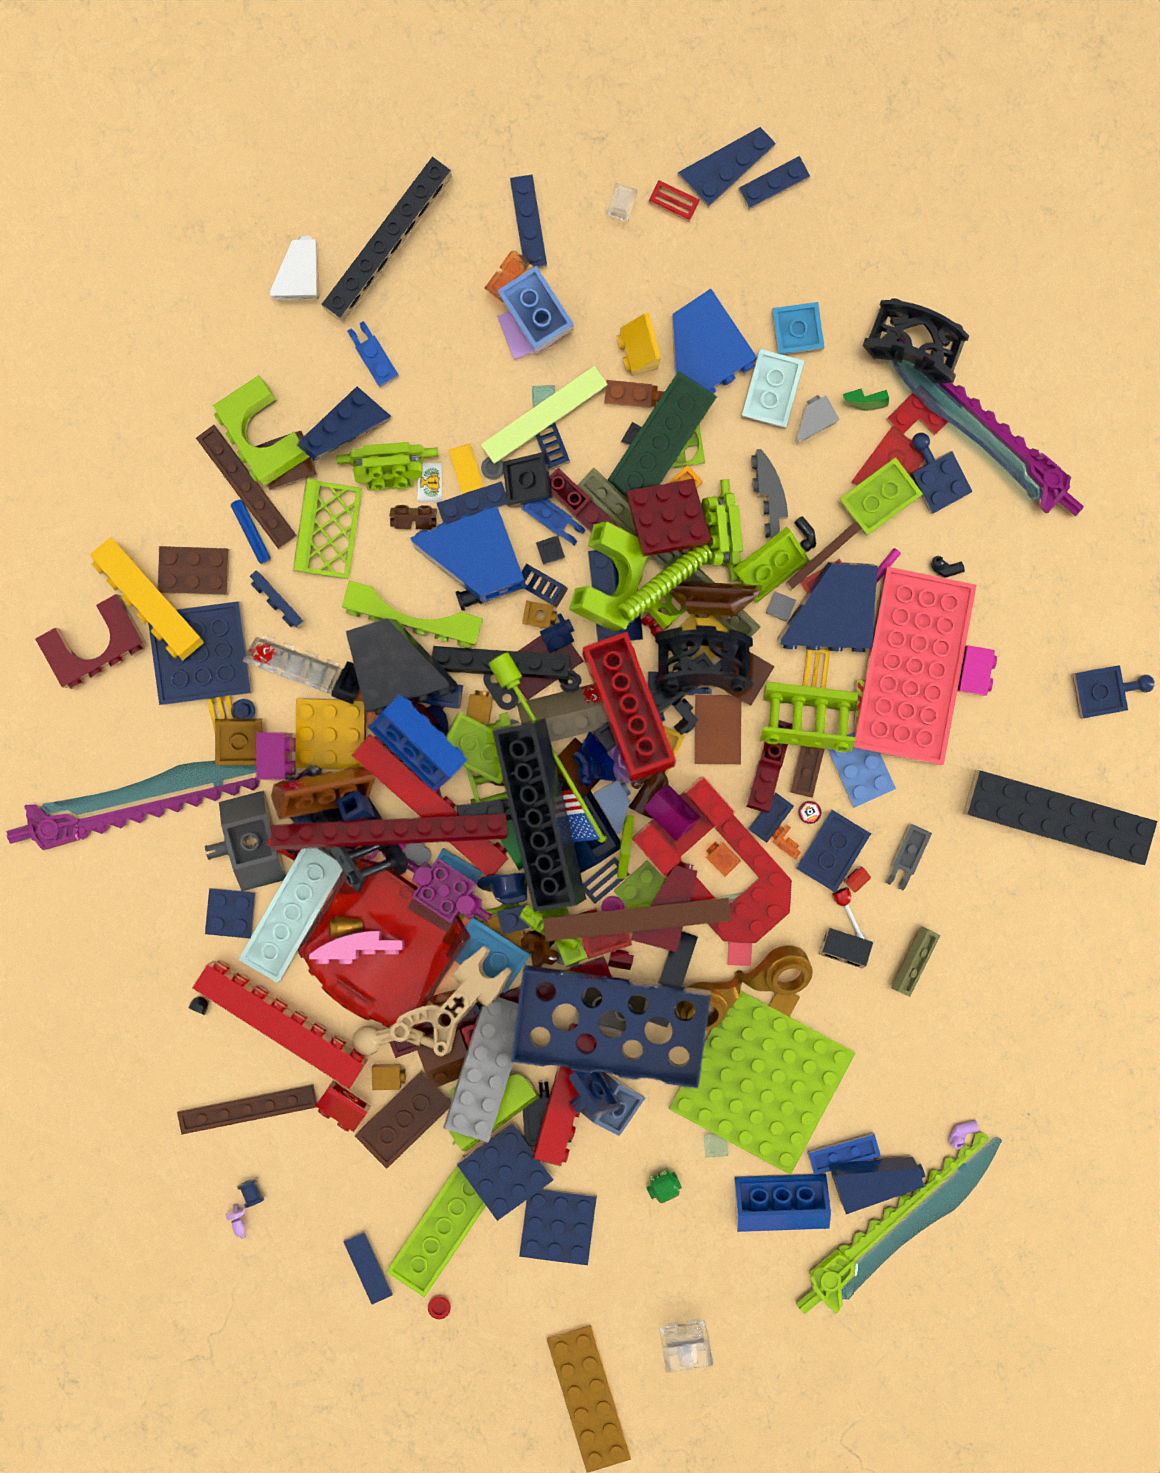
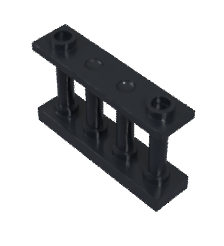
M368 798L375 818L372 820H383L370 798ZM340 810L328 815H324L320 811L313 814L312 823L335 822L343 819ZM399 844L361 846L349 852L346 851L345 847L329 848L344 871L349 886H353L356 893L361 892L365 878L388 868L393 869L396 875L399 876L406 873L409 860ZM376 850L382 851L386 857V860L362 870H358L353 862L354 859Z

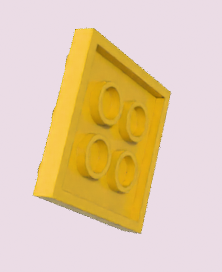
M297 698L296 768H309L311 765L313 767L317 765L319 768L324 769L362 767L363 765L351 754L366 739V711L363 700H355L354 704H350L339 699Z

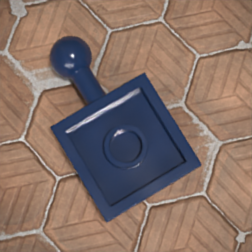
M920 432L913 436L912 446L916 450L921 451L927 464L910 474L917 487L923 493L922 498L930 513L934 514L973 491L953 451H949L935 459L929 448V436Z
M1120 665L1073 674L1081 719L1127 711L1128 705L1125 692L1139 690L1143 693H1148L1155 687L1154 678L1147 674L1141 675L1137 681L1123 683Z

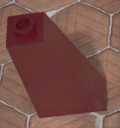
M681 861L680 865H675L650 906L689 902L697 875V870L693 869L694 865ZM683 926L633 932L631 940L677 952Z

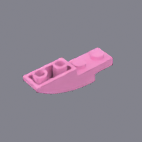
M382 931L356 933L338 938L319 947L309 954V959H316V964H329L330 959H339V964H352L353 959L359 958V950H362V954H376V950H385V954H399V950L405 949V940H382Z

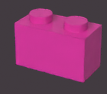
M970 645L965 646L957 692L987 696V693L991 692L993 687V678H990L991 671L996 668L997 656L994 655L995 650Z

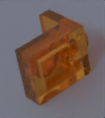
M787 824L783 827L779 826L772 835L775 838L772 843L796 860L801 854L797 849L799 845L789 837L787 840L783 839L791 827Z
M715 841L706 850L708 853L706 856L707 860L724 877L741 862L722 841L719 844Z

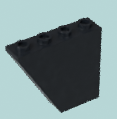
M386 618L346 631L366 712H374L375 715H380L399 695L407 698L409 701L416 700L417 703L430 700V695L437 694L439 697L451 694V689L458 687L457 682L396 619Z

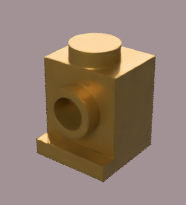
M526 600L522 624L546 629L550 627V624L555 625L557 611H553V605ZM537 611H543L545 613L543 619H538L536 617Z

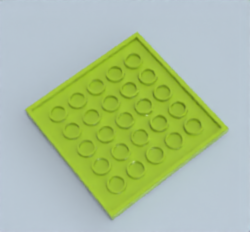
M740 990L737 1001L727 1010L725 1019L717 1027L711 1029L705 1039L698 1089L680 1086L669 1106V1110L791 1175L856 1053Z

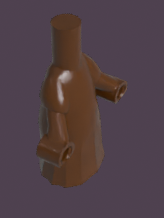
M666 770L631 782L633 788H640V790L628 806L630 809L646 817L653 818L644 807L658 791L669 784L665 774Z

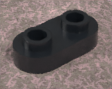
M484 674V684L497 705L504 710H511L516 707L519 698L514 689L502 688L499 682H491L490 678L492 675ZM505 694L511 695L509 703H505L502 699Z

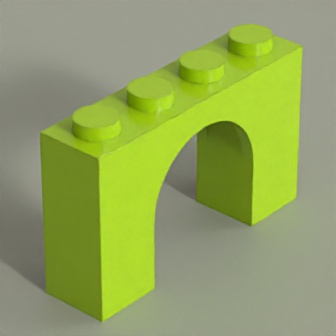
M258 375L215 403L213 407L217 412L214 414L216 420L221 426L225 425L228 430L225 433L232 444L236 443L240 449L237 451L243 463L248 462L250 465L249 473L255 482L260 481L266 486L309 458V456L297 446L301 438L295 432L290 433L274 445L266 448H257L250 445L246 433L250 419L254 414L276 400L266 382Z
M606 521L593 526L588 546L608 556L615 563L619 574L618 587L612 596H608L590 586L575 588L569 610L614 632L626 629L629 624L619 614L618 605L637 591L639 583L643 578L642 572L645 562L649 556H642L636 536Z

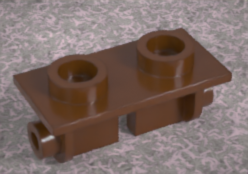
M396 505L395 508L390 510V527H395V529H411V521H415L416 529L432 530V527L437 525V508H432L429 505H421L418 508Z

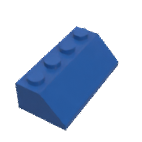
M401 695L392 701L367 727L434 792L446 783L467 761L462 751L454 747L441 731H438L430 724L429 719L425 715L420 714L413 707L412 703Z
M826 1174L735 1177L737 1232L830 1229L831 1208Z

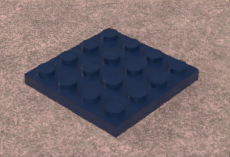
M239 601L176 610L204 642L183 661L179 656L174 658L165 648L168 646L167 642L164 639L159 641L150 630L153 627L148 622L159 705L252 693Z

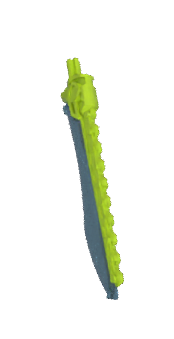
M982 1132L976 1133L973 1145L967 1146L966 1144L959 1149L956 1159L952 1157L946 1158L942 1171H937V1169L930 1171L928 1182L924 1183L923 1188L913 1191L912 1196L907 1194L900 1196L896 1209L892 1207L885 1208L883 1220L878 1221L875 1219L870 1221L866 1234L862 1232L855 1233L851 1246L847 1244L840 1246L839 1249L835 1250L812 1269L809 1275L813 1290L796 1303L804 1315L821 1300L833 1310L834 1314L838 1313L843 1306L842 1300H849L854 1295V1292L902 1245L940 1218L954 1211L979 1183L992 1162L1000 1143H1002V1139L999 1137L992 1139L965 1164L964 1162L984 1145L989 1138ZM956 1169H958L959 1171H957L948 1181H946L936 1192H934L925 1202H923L913 1213H911L901 1224H899L890 1234H888L878 1245H876L866 1256H864L857 1263L856 1273L854 1275L855 1262L865 1252H867L877 1241H879L888 1231H890L900 1220H902L912 1209H914L923 1199H925L935 1188H937L947 1177H949Z

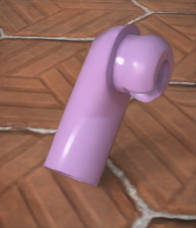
M977 1121L958 1124L954 1127L949 1138L953 1148L961 1149L964 1146L963 1142L966 1135L979 1131Z

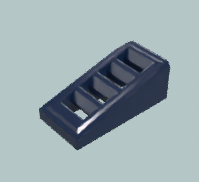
M555 423L546 428L552 427L553 432L540 436V433L536 435L541 452L547 453L549 470L570 463ZM553 436L556 437V440L546 444L542 441ZM559 445L558 449L550 452L546 451V448ZM562 453V457L550 461V456Z
M526 563L522 570L525 582L531 572L534 573V576L524 589L557 608L568 588ZM539 577H541L542 580L540 581V583H539V585L537 586L536 590L533 589V587H534V585L536 584L537 580L539 579ZM547 582H549V587L547 588L546 592L542 594L541 592L543 591ZM555 587H558L555 593L553 594L552 598H549L552 592L554 591Z

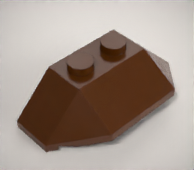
M681 581L669 593L688 614H695L697 618H708L709 615L718 616L719 619H732V616L735 617L760 594L762 585Z

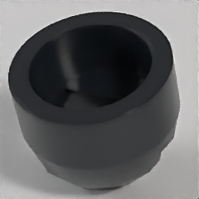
M196 997L190 1002L188 1008L205 1015L208 1010V1003L205 998Z

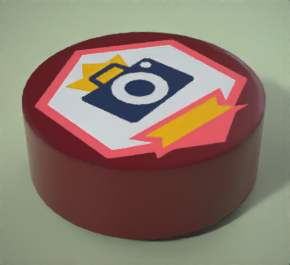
M805 801L798 808L800 820L807 824L816 823L822 814L820 806L814 801Z

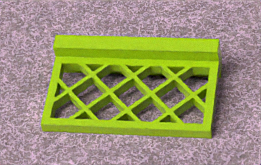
M306 479L293 571L343 579L349 578L362 488ZM320 487L329 488L335 496L324 503L319 497ZM334 489H338V490H342V491L337 494ZM345 491L356 492L354 503L348 507L339 497ZM337 498L344 510L333 516L326 505ZM318 501H319L320 504L322 505V506H320L319 508H317V502H318ZM352 506H354L353 514L349 510ZM324 508L332 519L321 526L315 519L316 512ZM344 512H347L352 518L351 525L346 529H343L336 520ZM334 521L341 532L330 539L323 528ZM315 523L318 529L313 532ZM349 529H350V536H348L347 533H346V531L349 530ZM321 531L328 542L317 549L312 542V537L315 533ZM343 534L349 542L348 548L340 553L332 541ZM330 543L338 555L327 562L320 553V550ZM311 546L315 550L312 554H310ZM347 551V556L345 559L342 554H344ZM316 553L325 563L319 569L308 568L309 558ZM339 556L345 563L344 573L334 572L329 565ZM327 566L330 571H325L322 569Z

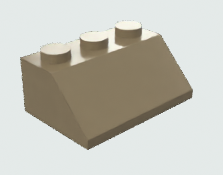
M588 988L583 992V999L587 1004L595 1006L602 1002V994L596 988ZM635 994L629 999L631 1009L636 1012H643L649 1007L648 999L644 995ZM576 1009L573 1023L579 1024L580 1015ZM606 1011L599 1018V1029L621 1035L626 1029V1020L618 1011Z

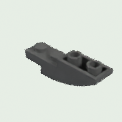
M756 449L755 455H751V467L756 469V478L752 479L753 492H757V498H767V501H763V514L768 516V524H764V535L769 537L770 540L780 532L779 519H786L788 517L787 503L780 478L774 466L762 449Z

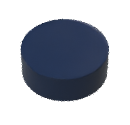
M248 699L237 700L231 707L232 717L234 719H252L255 715L254 704Z

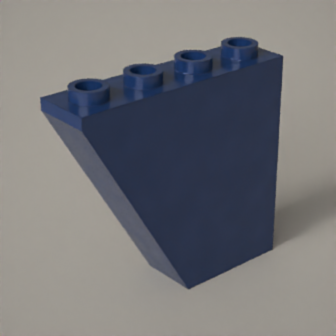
M828 562L779 634L777 642L783 645L784 649H797V645L806 646L807 650H820V646L829 647L830 651H843V647L852 648L851 651L865 652L866 648L872 649L878 566L868 563Z

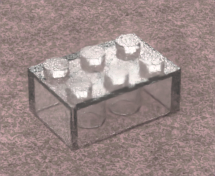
M691 1319L686 1321L687 1324L677 1325V1323L672 1322L664 1324L663 1328H659L667 1373L713 1365L705 1321Z

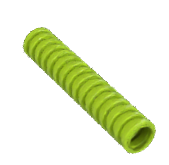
M707 545L693 547L686 554L682 555L671 566H668L665 571L663 570L660 575H657L655 579L650 580V583H646L634 595H631L618 605L621 617L628 622H632L634 618H637L639 614L647 610L650 605L655 604V601H659L661 597H664L666 593H669L681 581H684L692 573L696 572L697 569L701 568L702 565H705L707 561H710L713 558L711 549Z

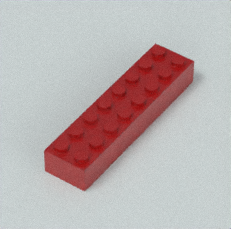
M213 960L206 965L192 989L350 1089L368 1061L364 1055L359 1054L355 1048L352 1050L346 1046V1041L337 1035L332 1037L327 1034V1029L321 1024L315 1022L313 1025L307 1021L308 1017L298 1010L293 1012L287 1008L288 1004L278 997L273 999L268 996L269 992L259 985L254 987L248 983L249 978L239 972L234 974L229 971L230 966L220 960L217 962Z

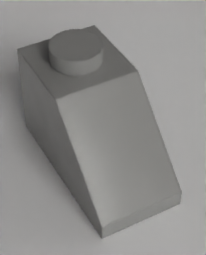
M817 395L807 401L808 405L803 410L796 434V444L803 442L839 421V417L826 395L822 398Z

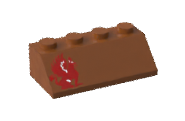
M362 766L357 768L348 767L338 772L328 771L313 777L303 776L293 781L283 780L273 785L271 799L279 820L339 808L336 800L355 790L369 798L375 776Z

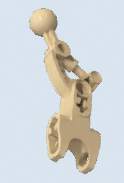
M483 946L474 955L465 960L455 971L452 977L461 985L443 1006L433 1004L411 1010L401 1015L392 1027L379 1031L370 1026H363L354 1033L353 1047L359 1054L369 1056L376 1053L381 1044L392 1041H407L417 1046L422 1044L434 1049L435 1054L438 1056L449 1054L452 1050L458 1023L478 1000L488 1008L503 992L514 971L509 967L495 978L487 976L483 971V962L488 956L490 949ZM464 997L463 1003L465 1006L458 1007L455 1011L451 1009L459 1004L458 998ZM444 1013L448 1014L451 1018L449 1026L442 1023L441 1018ZM422 1022L432 1023L434 1027V1040L424 1036V1032L414 1029L413 1026Z

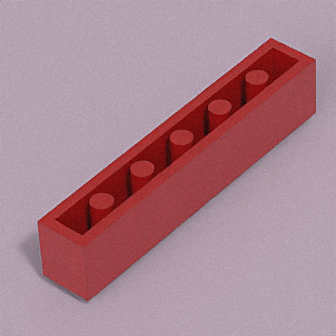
M571 1023L568 1031L576 1028L578 1024ZM581 1034L577 1038L578 1046L584 1051H591L597 1046L596 1039L591 1034ZM558 1066L532 1157V1159L556 1166H561L562 1162H567L570 1149H566L568 1140L573 1139L576 1127L572 1126L575 1117L580 1115V1113H576L572 1109L577 1105H570V1101L579 1096L569 1079V1076L576 1071H572L570 1068Z

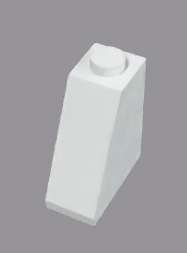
M300 236L298 240H292L270 290V296L273 300L319 299L318 244L312 237Z

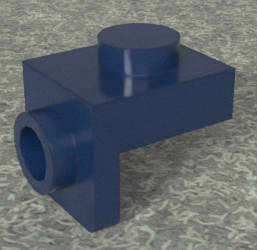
M561 613L557 615L559 623L540 631L549 653L574 642L571 633L575 630L570 620H564Z
M527 903L497 912L502 934L530 928L529 925L519 918L524 907L528 905Z

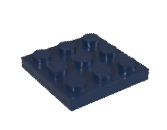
M514 1123L457 1163L461 1172L497 1221L554 1180L541 1161L532 1159L534 1151Z
M542 1188L527 1199L519 1257L588 1266L597 1195Z

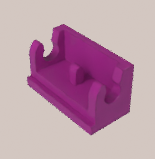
M669 784L658 791L644 807L675 841L679 840L684 833H687L701 818Z

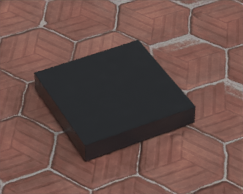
M540 452L503 461L507 506L516 507L552 498L547 453Z

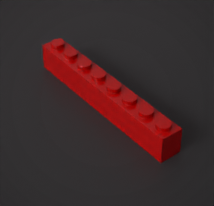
M369 734L351 754L421 818L458 816L457 811L454 809L456 804L447 796L442 799L436 793L439 789L434 792L410 768L402 763L401 759L384 747L385 744L377 736L373 737ZM489 840L449 842L486 876L494 875L509 859L505 855L507 850L498 842L495 845Z

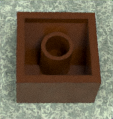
M458 1025L452 1050L449 1054L438 1056L435 1054L434 1049L422 1044L420 1046L415 1045L424 1071L433 1089L459 1078L467 1048ZM434 1031L424 1036L434 1040Z

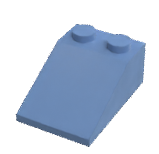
M537 266L497 290L519 330L535 354L574 330V323Z

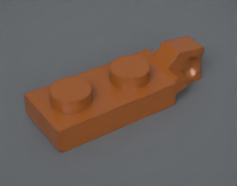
M607 380L608 386H606L604 404L641 408L655 407L656 402L660 400L665 391H657L658 386L652 384Z

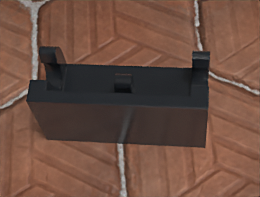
M829 928L825 933L819 955L864 968L867 966L873 942Z

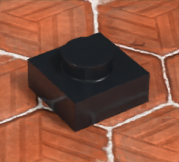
M558 535L536 542L543 565L565 558Z

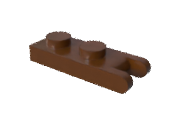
M800 747L790 788L791 793L813 798L824 748Z

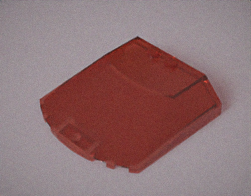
M362 858L353 860L358 870L379 863ZM390 868L365 878L362 890L359 893H356L353 886H349L344 873L300 945L298 952L300 957L306 961L309 967L308 972L311 976L315 975L317 980L323 985L321 988L332 999L365 1020L369 1021L372 1019L382 1023L383 1026L390 1027L396 1023L401 1015L419 1007L427 1006L471 936L458 915L450 923L414 899L412 896L418 887L401 875L397 876L394 870ZM334 916L361 918L363 924L362 932L382 931V940H405V949L399 950V954H385V950H376V954H362V950H359V958L353 959L352 964H339V959H330L329 964H316V959H309V954L316 949L336 940L335 937L329 936L328 919H332Z

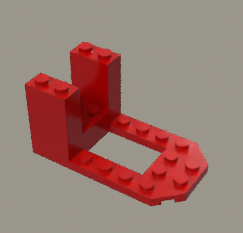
M699 777L679 795L701 817L687 833H684L679 840L675 841L653 818L632 839L667 877L675 865H680V861L683 862L680 857L710 830L715 828L758 876V879L730 903L731 921L708 923V925L722 941L757 943L790 913L792 880L733 815L735 811L704 777ZM696 877L690 901L716 899Z

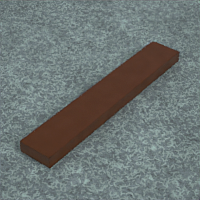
M212 425L196 437L197 441L275 546L280 549L297 536L258 482H255L251 477L249 470L217 427Z
M314 1084L181 1110L177 1112L181 1135L317 1108V1099Z

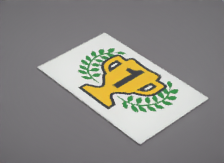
M423 463L422 477L418 479L417 502H441L442 463Z

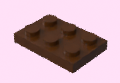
M159 546L158 591L160 593L228 595L230 549Z

